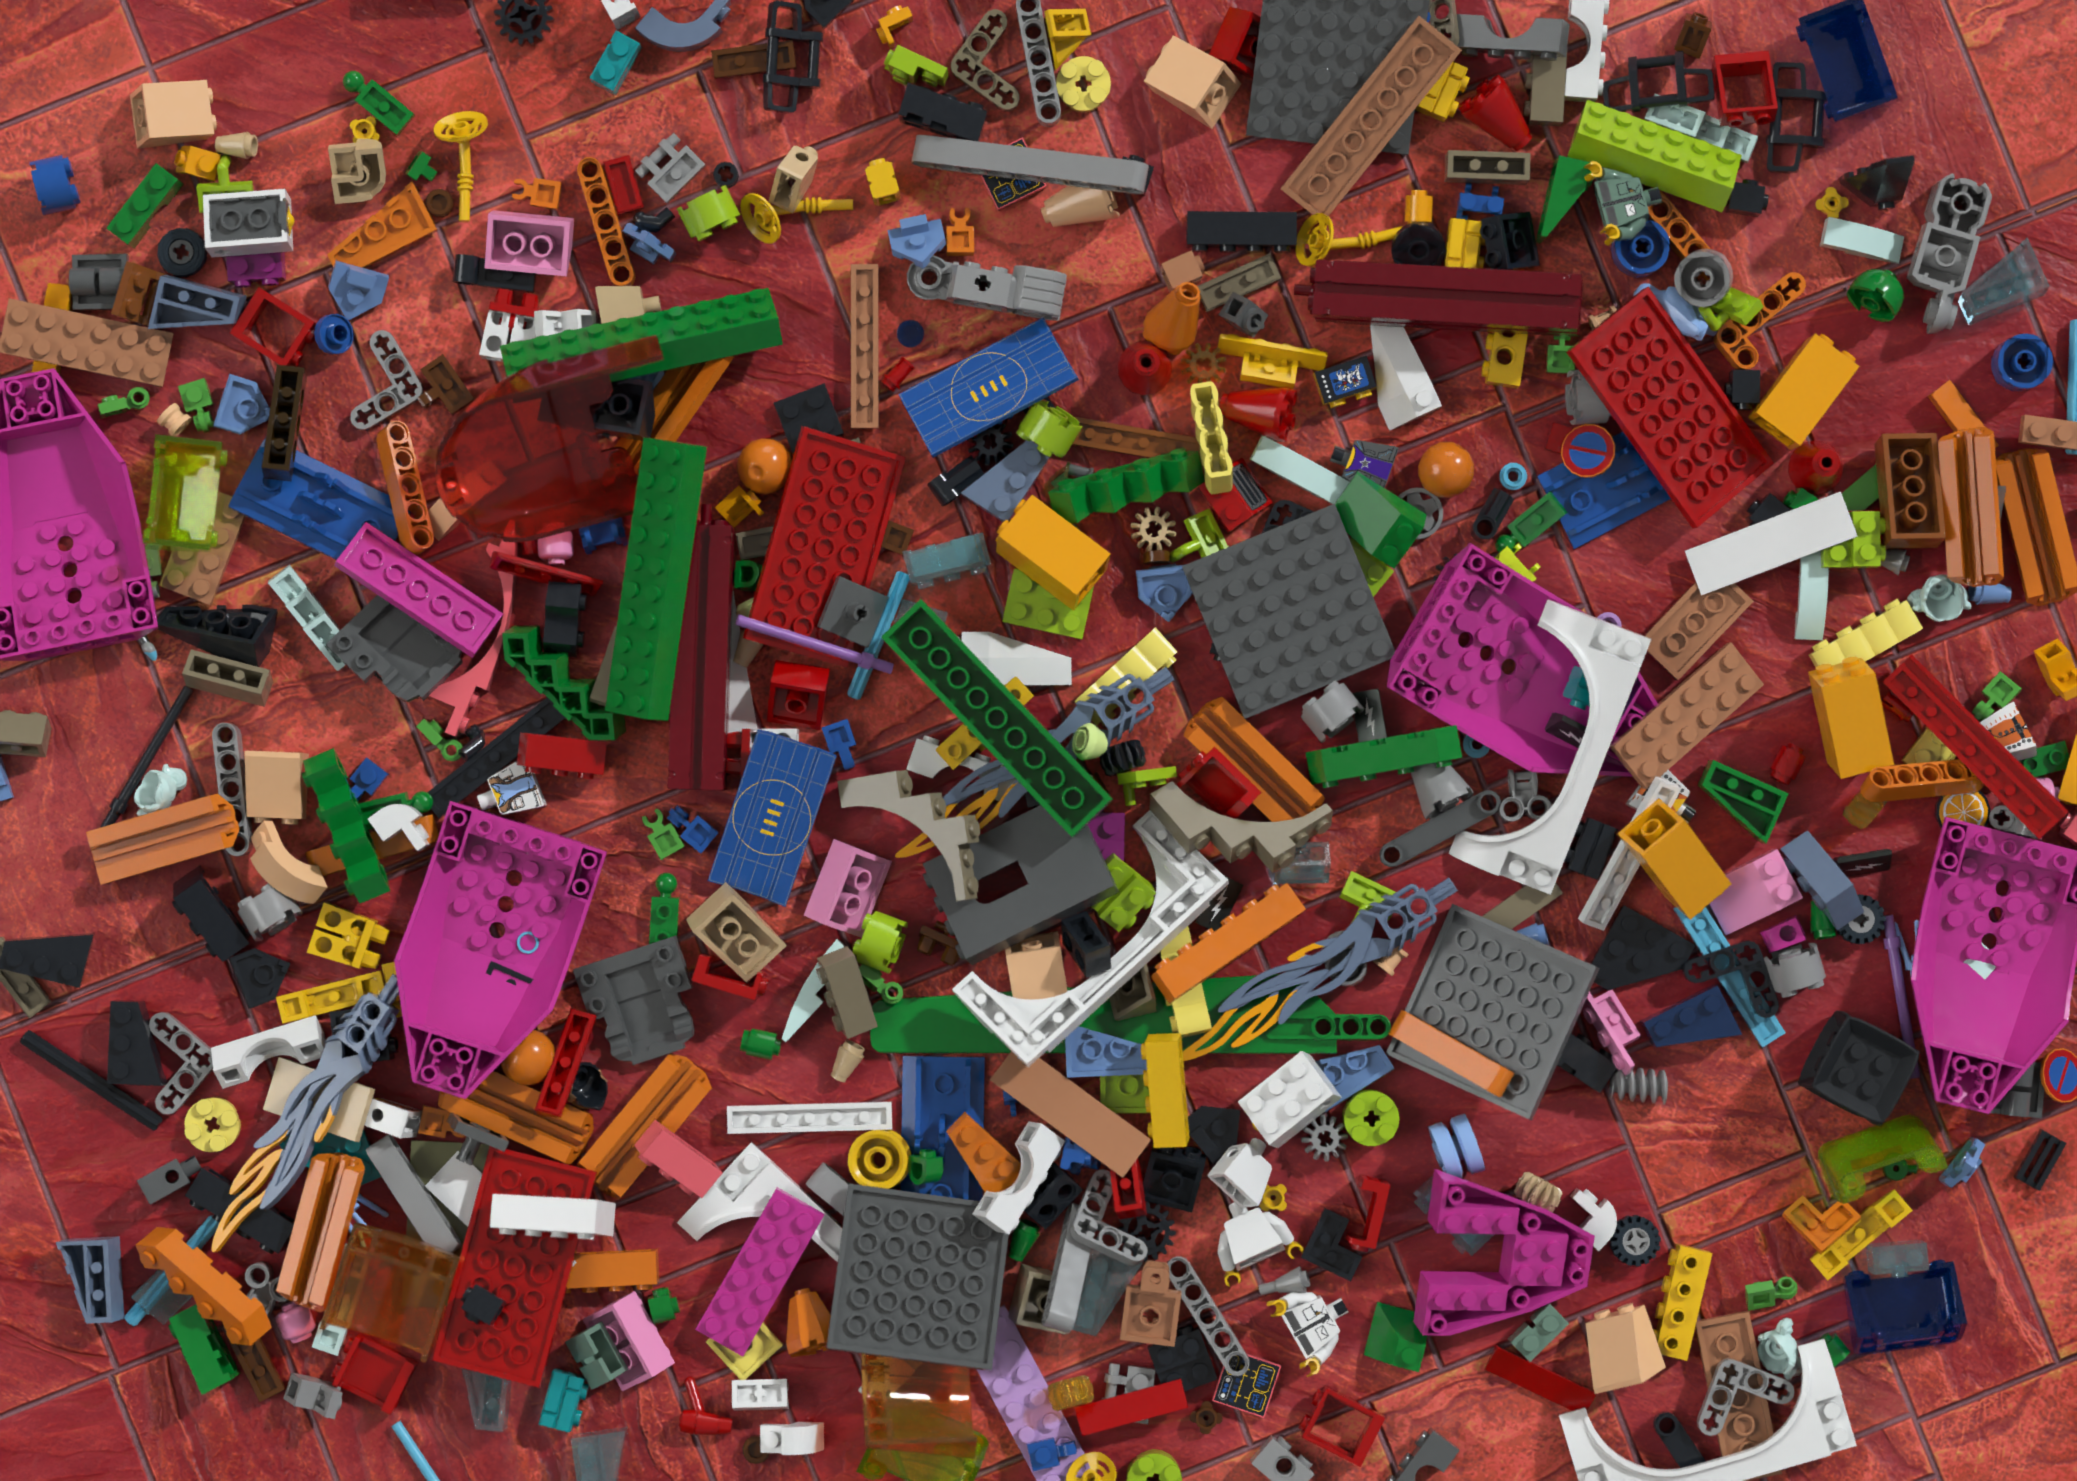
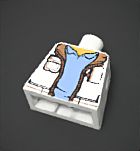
M517 761L488 778L491 790L477 795L483 811L498 806L501 815L547 806L535 773L525 772V766L517 765Z

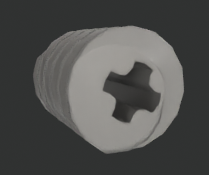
M1616 1068L1610 1077L1609 1099L1611 1100L1614 1093L1617 1092L1619 1100L1622 1101L1625 1094L1628 1093L1630 1101L1633 1102L1636 1095L1639 1094L1641 1103H1644L1647 1096L1650 1095L1652 1104H1655L1658 1096H1660L1663 1105H1665L1668 1093V1080L1665 1070H1659L1656 1076L1654 1069H1649L1645 1075L1643 1068H1638L1635 1074L1632 1070L1630 1074L1625 1076L1622 1070Z

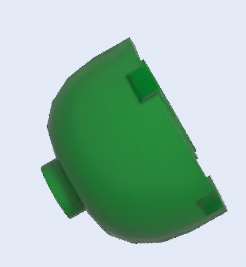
M1870 269L1854 279L1847 291V297L1857 310L1860 311L1861 306L1872 312L1868 317L1881 322H1890L1898 314L1903 304L1904 291L1893 272Z

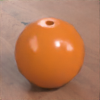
M761 438L751 441L743 448L737 460L739 479L746 488L754 493L770 494L778 492L785 487L792 457L787 448L774 439Z
M1439 442L1430 446L1423 453L1418 465V477L1422 486L1440 498H1452L1462 494L1470 486L1474 476V462L1470 453L1454 442Z
M533 1030L500 1063L502 1071L511 1081L517 1084H539L546 1079L548 1070L552 1065L555 1053L554 1045L544 1033Z

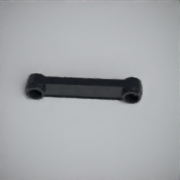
M1662 1411L1654 1417L1653 1427L1680 1468L1706 1462L1679 1420L1671 1412ZM1666 1417L1671 1418V1428L1666 1431L1660 1430V1421Z

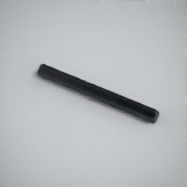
M28 1030L22 1036L20 1043L152 1131L157 1130L161 1125L163 1118L113 1084H107V1080L31 1030Z

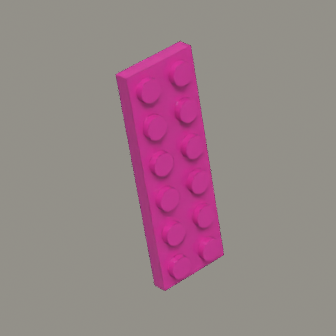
M367 522L361 527L334 565L471 658L474 657L503 616L502 612Z
M777 1187L695 1330L743 1357L825 1214Z

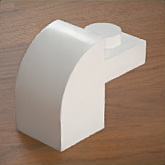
M584 309L561 312L548 310L534 311L535 337L557 334L569 329L575 330L589 327L592 324H596L595 310Z
M404 804L388 805L368 818L383 841L390 840L403 830L417 851H422L430 845L426 840L430 836L421 824L416 825L414 823L423 815L412 806Z
M1576 1188L1570 1197L1590 1214L1581 1223L1579 1228L1595 1236L1593 1247L1600 1251L1616 1230L1617 1216L1615 1209L1605 1198L1597 1206L1595 1203L1598 1199L1589 1190L1585 1189L1582 1192Z
M824 1422L760 1425L761 1453L803 1455L824 1450Z

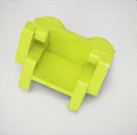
M1520 543L1514 546L1516 549L1514 553L1506 546L1494 557L1532 582L1537 579L1533 573L1541 566L1536 563L1528 570L1515 556V553L1522 548Z

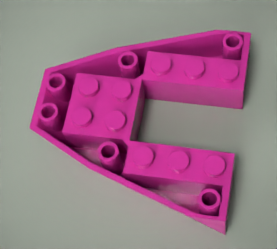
M1434 1169L1427 1220L1436 1233L1504 1234L1499 1272L1420 1271L1413 1322L1422 1335L1450 1336L1531 1312L1587 1287L1594 1235L1547 1209Z

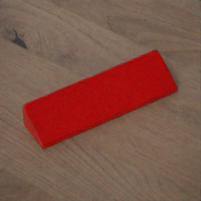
M492 552L490 568L545 584H548L549 581L581 584L582 594L595 596L603 584V580L501 552Z
M570 1008L554 1053L552 1065L548 1070L535 1107L537 1115L562 1117L596 1021V1015Z
M1495 1345L1485 1367V1370L1572 1411L1584 1407L1588 1411L1597 1395L1594 1390L1535 1362H1529L1526 1358L1498 1345Z
M1177 1379L1076 1406L1075 1411L1081 1435L1085 1436L1188 1408V1403L1182 1381Z

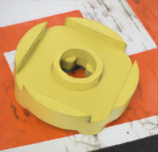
M1080 56L1062 65L1057 75L1056 87L1059 98L1070 109L1077 112H1090L1096 110L1107 99L1110 93L1111 80L1107 69L1101 61L1095 60L1092 57ZM1081 77H1086V81H1091V86H1087V91L1084 92L1075 85L1076 82L1080 81Z
M220 1097L201 1099L186 1114L184 1123L185 1136L196 1148L202 1151H222L236 1141L241 1130V1122L236 1108L232 1103ZM215 1117L217 1118L216 1123L220 1127L218 1130L213 1129L210 1132L208 1131L206 1120H212Z

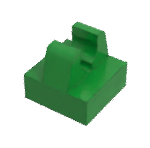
M419 151L404 174L413 180H417L421 175L427 180L432 181L438 172L427 165L431 157L423 151Z

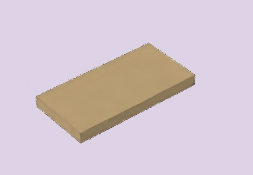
M279 1057L263 1110L281 1116L290 1093L315 1068ZM333 1079L328 1081L312 1098L311 1101H314L313 1107L324 1089ZM356 1082L353 1083L343 1093L338 1112L328 1132L354 1142H360L375 1089Z

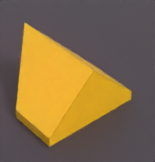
M1048 9L1044 11L1055 71L1088 36H1091L1086 9Z

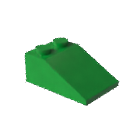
M1560 155L1554 161L1536 243L1541 244L1580 195L1587 191L1588 187H1591L1592 181L1587 182L1585 180V176L1590 174L1591 171L1584 169V166L1590 162Z
M1359 472L1354 475L1335 502L1346 532L1372 556L1395 569L1425 526L1426 514Z

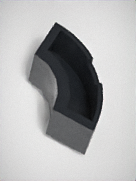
M548 582L545 602L544 652H568V657H577L578 647L583 648L585 632L580 631L581 613L586 610L587 595H582L581 584Z

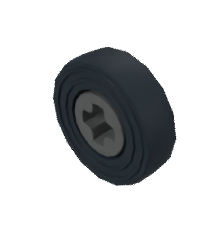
M177 228L169 231L162 237L158 245L157 256L166 272L176 277H189L195 275L203 268L207 260V250L205 249V241L198 233L187 228ZM184 245L189 255L183 256L182 260H179L176 250L181 249Z

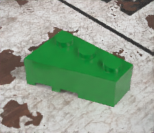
M1708 760L1697 785L1761 844H1767L1789 794L1715 760Z
M197 1304L169 1318L171 1323L169 1324L170 1332L175 1339H178L182 1354L191 1369L201 1395L230 1381L241 1373L213 1319L202 1318L198 1312Z

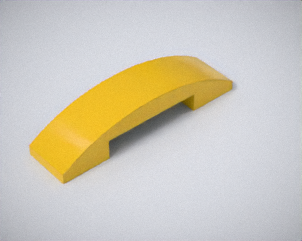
M380 970L278 996L276 1000L282 1024L354 1006L360 997L368 994V992L379 995L385 986V982Z
M1893 1189L1859 1214L1861 1220L1823 1254L1817 1251L1810 1258V1261L1829 1280L1849 1264L1848 1261L1889 1227L1895 1226L1913 1210Z

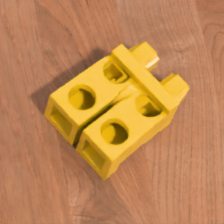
M324 902L316 926L341 934L342 936L319 928L314 929L306 953L358 969L362 967L376 969L378 968L381 954L368 950L370 943L375 941L385 945L390 930L378 925L377 920L338 907L335 904Z

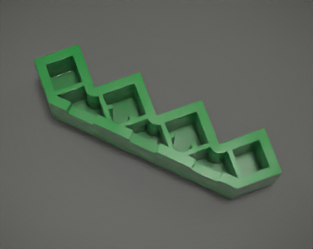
M1178 448L1166 454L1151 458H1141L1126 465L1111 469H1101L1096 473L1075 479L1062 480L1048 494L1053 511L1069 523H1078L1093 512L1115 513L1130 502L1152 503L1167 492H1191L1205 482V477L1198 451H1186V448Z
M513 626L502 633L505 661L511 667L515 666L526 677L525 680L540 694L543 693L554 703L553 706L568 721L572 720L582 730L581 733L588 740H616L626 732L625 715L605 711V706L590 702V696L596 679H570L568 652H542L540 626Z
M1457 725L1305 752L1311 784L1322 783L1323 788L1338 786V780L1360 776V781L1377 779L1376 773L1396 769L1398 775L1414 772V766L1435 763L1436 768L1452 765V759L1462 758Z
M332 748L303 760L305 772L302 773L303 780L307 788L312 787L317 795L319 808H316V813L322 824L327 823L332 833L333 843L330 844V848L335 859H341L346 868L348 879L344 880L349 895L355 894L359 904L389 892L390 887L383 864H380L375 852L376 846L369 829L366 828L361 817L362 811L355 793L350 789L347 773L336 751Z

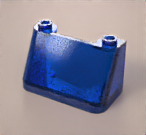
M1845 0L1798 18L1800 25L1796 26L1800 41H1806L1809 46L1828 101L1823 104L1828 119L1834 118L1836 123L1899 102L1864 0Z
M1932 1261L1924 1273L1871 1280L1869 1274H1864V1271L1858 1270L1844 1276L1843 1283L1854 1354L1867 1355L1944 1345L1962 1339L1967 1326V1318L1954 1261Z

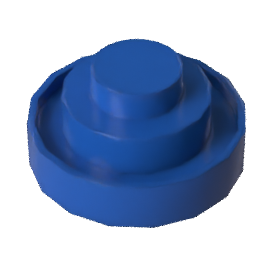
M339 314L325 315L319 319L315 326V341L323 352L330 355L341 354L352 345L354 337L353 328L344 316Z

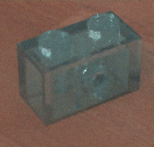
M1307 842L1302 847H1296L1293 862L1288 867L1280 868L1273 872L1274 884L1329 883L1331 869L1329 842Z
M1922 1240L1874 1243L1866 1246L1868 1272L1874 1275L1891 1273L1892 1278L1907 1277L1908 1272L1929 1270L1927 1242Z

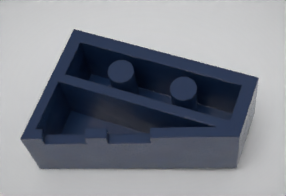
M1714 984L1640 1021L1651 1045L1655 1047L1742 1035L1718 985Z

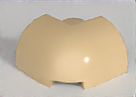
M357 139L356 143L329 145L328 152L332 171L331 182L335 204L363 202L373 199V196L381 191L386 182V168L381 142L373 139Z

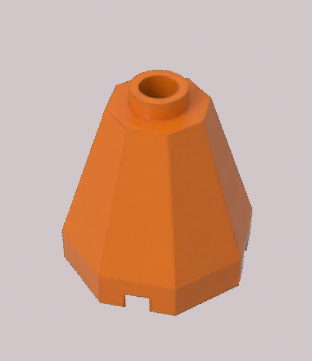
M810 1288L794 1292L795 1296L789 1299L786 1341L789 1355L791 1358L813 1355L816 1354L817 1350L821 1349L827 1351L831 1314L817 1292H811Z

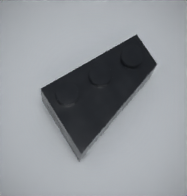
M908 83L898 115L900 123L949 138L980 142L988 113L986 110H983L984 106L971 101H968V104L958 101V98L945 93L941 95L929 88Z
M199 865L173 883L174 901H172V904L180 915L185 913L191 922L188 924L196 936L202 935L206 940L205 947L214 958L218 956L224 962L250 944L249 935L230 907L227 908L220 899L217 888L215 886L211 887L203 877L205 871Z
M95 933L7 939L4 942L0 957V969L80 988Z
M114 1000L110 1003L107 1084L163 1086L168 1083L160 1061V1053L157 1050L153 1033L149 1028L150 1018L145 1001Z
M1578 1033L1575 1037L1570 1034L1557 1066L1601 1093L1616 1070L1612 1062V1055L1602 1048L1599 1052L1590 1047L1592 1042Z

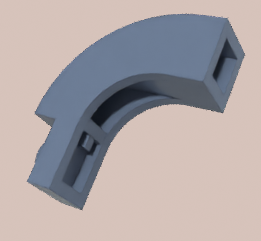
M714 0L701 17L689 23L670 21L652 7L635 29L638 34L651 44L664 50L675 52L693 51L708 45L722 33L721 28L716 22L718 20L720 22L724 21L731 12L729 8L731 2L730 0Z

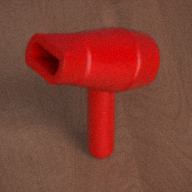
M691 1376L686 1377L684 1383L693 1409L683 1410L680 1414V1431L695 1435L731 1434L732 1419L705 1412L695 1379Z

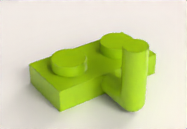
M222 155L217 165L219 183L197 184L200 213H204L203 195L254 191L253 181L230 182L228 168L231 163V157L229 155Z
M1731 287L1720 301L1711 306L1699 307L1698 310L1710 330L1718 331L1728 319L1746 326L1764 306L1760 299Z
M1210 508L1183 521L1192 541L1170 552L1171 562H1176L1197 550L1201 558L1228 548Z
M1176 766L1117 774L1118 785H1123L1125 806L1136 805L1134 788L1147 787L1146 781H1150V786L1167 784V778L1177 777Z
M1351 871L1339 898L1358 906V911L1361 909L1369 910L1373 907L1369 905L1370 903H1380L1385 900L1381 898L1383 895H1393L1396 892Z

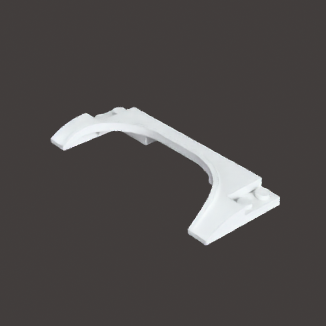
M1548 599L1538 626L1557 637L1572 652L1587 681L1590 709L1588 724L1560 795L1548 811L1539 819L1520 830L1502 835H1479L1463 830L1456 834L1449 854L1489 873L1504 876L1551 895L1651 639Z
M1151 810L1133 825V828L1146 846L1155 868L1156 895L1149 917L1140 931L1111 958V969L1091 976L1073 990H1068L1064 994L1045 999L1029 1000L1004 995L985 984L973 971L952 989L955 995L991 1034L994 1033L1027 1067L1032 1065L1046 1051L1050 1053L1210 906L1209 902L1229 884L1228 879L1197 849L1188 854Z
M753 1142L721 1174L704 1197H700L677 1222L698 1241L711 1229L728 1221L745 1217H760L775 1189L778 1187L825 1214L812 1239L838 1262L842 1225ZM876 1356L869 1376L858 1391L878 1409L915 1371L921 1362Z
M1825 1339L1797 1346L1802 1367L1800 1393L1792 1413L1777 1432L1752 1448L1678 1469H1655L1636 1464L1617 1454L1602 1440L1593 1427L1585 1407L1559 1414L1578 1481H1743L1831 1456V1453L1857 1446Z

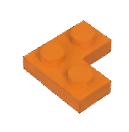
M1802 1195L1782 1214L1820 1254H1823L1861 1220V1216L1842 1197L1821 1214Z

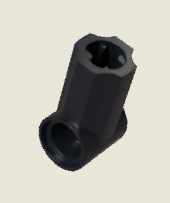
M971 455L950 471H945L938 475L927 486L942 507L959 497L961 492L983 476L984 472Z
M1493 488L1470 529L1471 536L1476 542L1486 543L1494 537L1514 498L1502 490ZM1479 523L1488 524L1491 528V533L1487 536L1481 535L1477 530V525Z

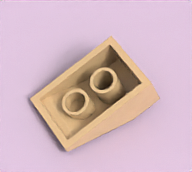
M726 882L686 919L692 932L746 983L787 946L753 908Z

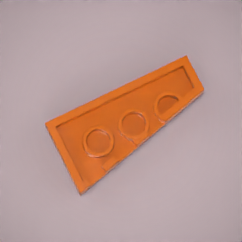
M411 181L403 191L389 200L380 211L367 219L365 224L355 232H352L329 252L327 256L333 267L335 261H340L366 268L437 232L438 229L414 182Z
M964 1112L949 1127L946 1133L984 1193L986 1191L1000 1192L1006 1190L1016 1181L1020 1172L1021 1162Z

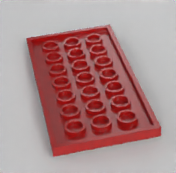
M1649 287L1643 288L1566 351L1693 529L1703 524L1774 464Z
M801 426L749 618L849 650L853 649L854 642L818 628L817 624L837 576L870 588L906 457ZM747 628L744 631L743 638L846 668L849 664L848 660Z
M492 1146L489 1147L432 1361L538 1388L541 1387L580 1239H577V1234H568V1238L551 1237V1232H542V1237L526 1236L524 1230H516V1235L499 1234L498 1228L490 1227L493 1194L591 1199L597 1172L508 1149L504 1152ZM475 1284H478L507 1301L493 1326L483 1321L478 1325L465 1317L467 1311L461 1308L464 1304L461 1298L469 1286L473 1288Z

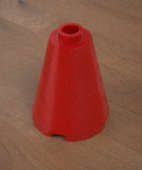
M1817 440L1808 441L1793 451L1789 460L1788 473L1791 482L1796 488H1803L1812 495H1820L1831 491L1839 483L1843 473V463L1838 451L1830 444Z

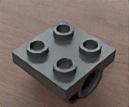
M72 255V268L69 271V288L73 296V310H112L126 261L129 262V255Z
M2033 1062L1990 1113L2042 1118L2044 1088L2040 1077L2041 1063Z

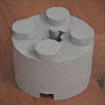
M1712 249L1696 250L1686 256L1678 265L1674 277L1675 287L1679 295L1691 305L1697 307L1711 306L1720 301L1732 286L1733 270L1726 256ZM1702 271H1705V274L1710 276L1706 284H1703V280H1698L1697 277Z
M1570 370L1567 377H1572L1571 384H1566L1565 386L1567 414L1574 417L1570 423L1572 425L1607 423L1609 416L1612 415L1579 370Z
M1336 680L1323 690L1325 693L1321 698L1317 700L1313 697L1302 706L1303 710L1301 712L1303 714L1301 718L1321 743L1325 742V735L1332 738L1354 720L1352 715L1356 713L1355 711L1360 715L1364 710L1363 706L1344 683L1339 684Z
M269 883L260 889L261 894L254 898L252 896L246 897L237 904L239 907L238 914L255 941L263 940L261 935L268 932L272 936L282 931L297 920L294 916L295 914L300 916L303 914L294 899L282 894Z
M1808 943L1810 948L1803 949L1801 944L1789 946L1771 953L1772 959H1769L1767 956L1764 957L1775 992L1781 993L1782 997H1790L1797 994L1798 989L1805 987L1816 989L1824 985L1823 979L1826 977L1816 943Z

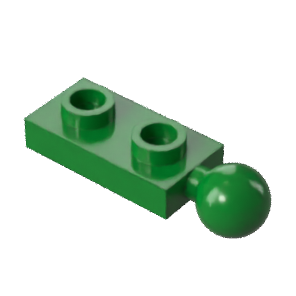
M347 72L343 77L344 88L352 93L358 92L359 95L355 101L399 136L415 117V114L373 79L366 85L364 84V77L360 72Z
M1548 492L1507 526L1512 533L1503 534L1497 538L1495 542L1497 552L1500 553L1508 546L1514 553L1516 550L1514 546L1518 542L1523 547L1528 546L1568 512L1553 493Z
M2060 741L2037 748V756L2019 760V762L2034 777L2066 769L2069 753L2066 742Z
M420 791L409 800L408 793L404 792L359 803L362 811L361 817L366 828L372 829L373 826L368 818L388 805L404 804L414 807L420 813H426L433 806V798L429 793Z
M662 873L656 879L655 885L660 892V896L651 897L649 944L675 935L678 939L680 897H671V893L677 888V879L671 873Z

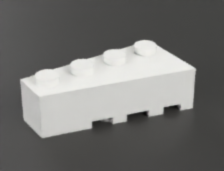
M493 1194L490 1227L498 1228L499 1234L516 1235V1230H524L526 1236L542 1237V1232H551V1237L568 1238V1234H577V1239L594 1240V1235L613 1237L616 1203L591 1199Z

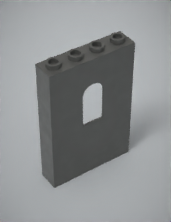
M1042 805L978 836L979 842L969 844L974 854L973 871L977 881L1018 861L1028 882L1027 885L991 903L982 904L976 901V899L956 901L952 873L943 855L923 864L926 873L923 874L924 880L929 889L934 888L937 895L933 898L940 913L944 911L948 919L944 921V924L950 936L955 935L959 943L955 945L956 951L961 960L966 959L971 965L1061 922L1062 919L1073 916L1119 893L1089 826L1087 825L1073 838Z

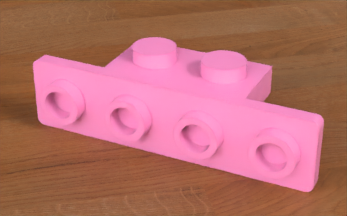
M1613 990L1596 998H1593L1589 992L1583 1005L1584 1017L1588 1023H1593L1598 1031L1597 1036L1600 1043L1607 1047L1612 1054L1613 1064L1618 1070H1622L1626 1076L1631 1073L1635 1065L1624 1046L1639 1039L1641 1035Z

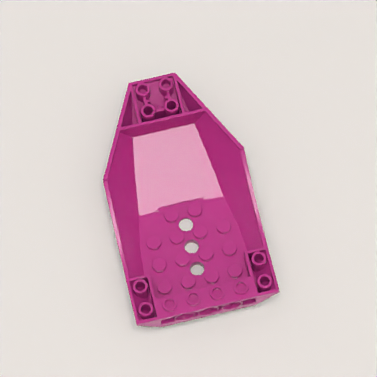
M54 368L0 379V660L33 661L138 640L158 629L146 549L125 461ZM68 536L73 539V547L69 551H61L59 549L58 542L62 537ZM70 564L77 565V573L73 577H65L64 569ZM74 590L81 591L80 601L74 604L69 603V594Z
M1470 543L1444 566L1390 661L1387 687L1451 726L1457 725V730L1530 772L1569 774L1579 748L1545 731V727L1552 713L1555 712L1587 727L1590 707L1586 706L1585 710L1569 705L1571 699L1563 697L1572 668L1574 666L1580 667L1572 652L1557 637L1538 626L1548 599L1577 611H1583L1535 584ZM1467 632L1470 637L1469 642L1466 646L1461 647L1458 643V638L1461 633ZM1488 645L1491 648V655L1488 659L1482 660L1480 650ZM1506 659H1512L1515 662V670L1511 674H1505L1502 671V663ZM1638 672L1610 745L1658 704L1640 672ZM1609 747L1598 775L1633 777Z
M453 801L449 802L424 882L394 959L412 1082L466 1099L553 1011L590 907L607 854L606 851L485 810L483 811L482 809ZM512 870H517L522 875V882L518 886H512L507 880L508 873ZM503 896L510 897L514 902L513 909L509 912H504L499 907V900ZM495 922H500L505 927V934L501 938H494L490 934V926ZM524 932H532L539 939V946L533 953H523L517 946V939ZM527 934L520 939V946L526 951L532 950L536 945V940L532 935ZM493 961L534 980L529 984L495 968L491 975L486 974L490 962ZM508 979H513V980H515L516 985H513V984L508 983V982H506V981H507Z
M1944 817L1924 894L1911 975L1935 1101L1989 1114L2069 1022L2071 992L2077 962L2076 850ZM2005 880L2008 883L2009 889L2006 894L2000 896L1996 892V885L1998 882ZM1993 907H1999L2002 913L2001 918L1996 922H1992L1989 919V911ZM1987 933L1994 934L1997 940L1996 945L1992 949H1986L1982 945V938ZM1966 959H1972L1997 967L1984 979L1968 964L1963 962Z

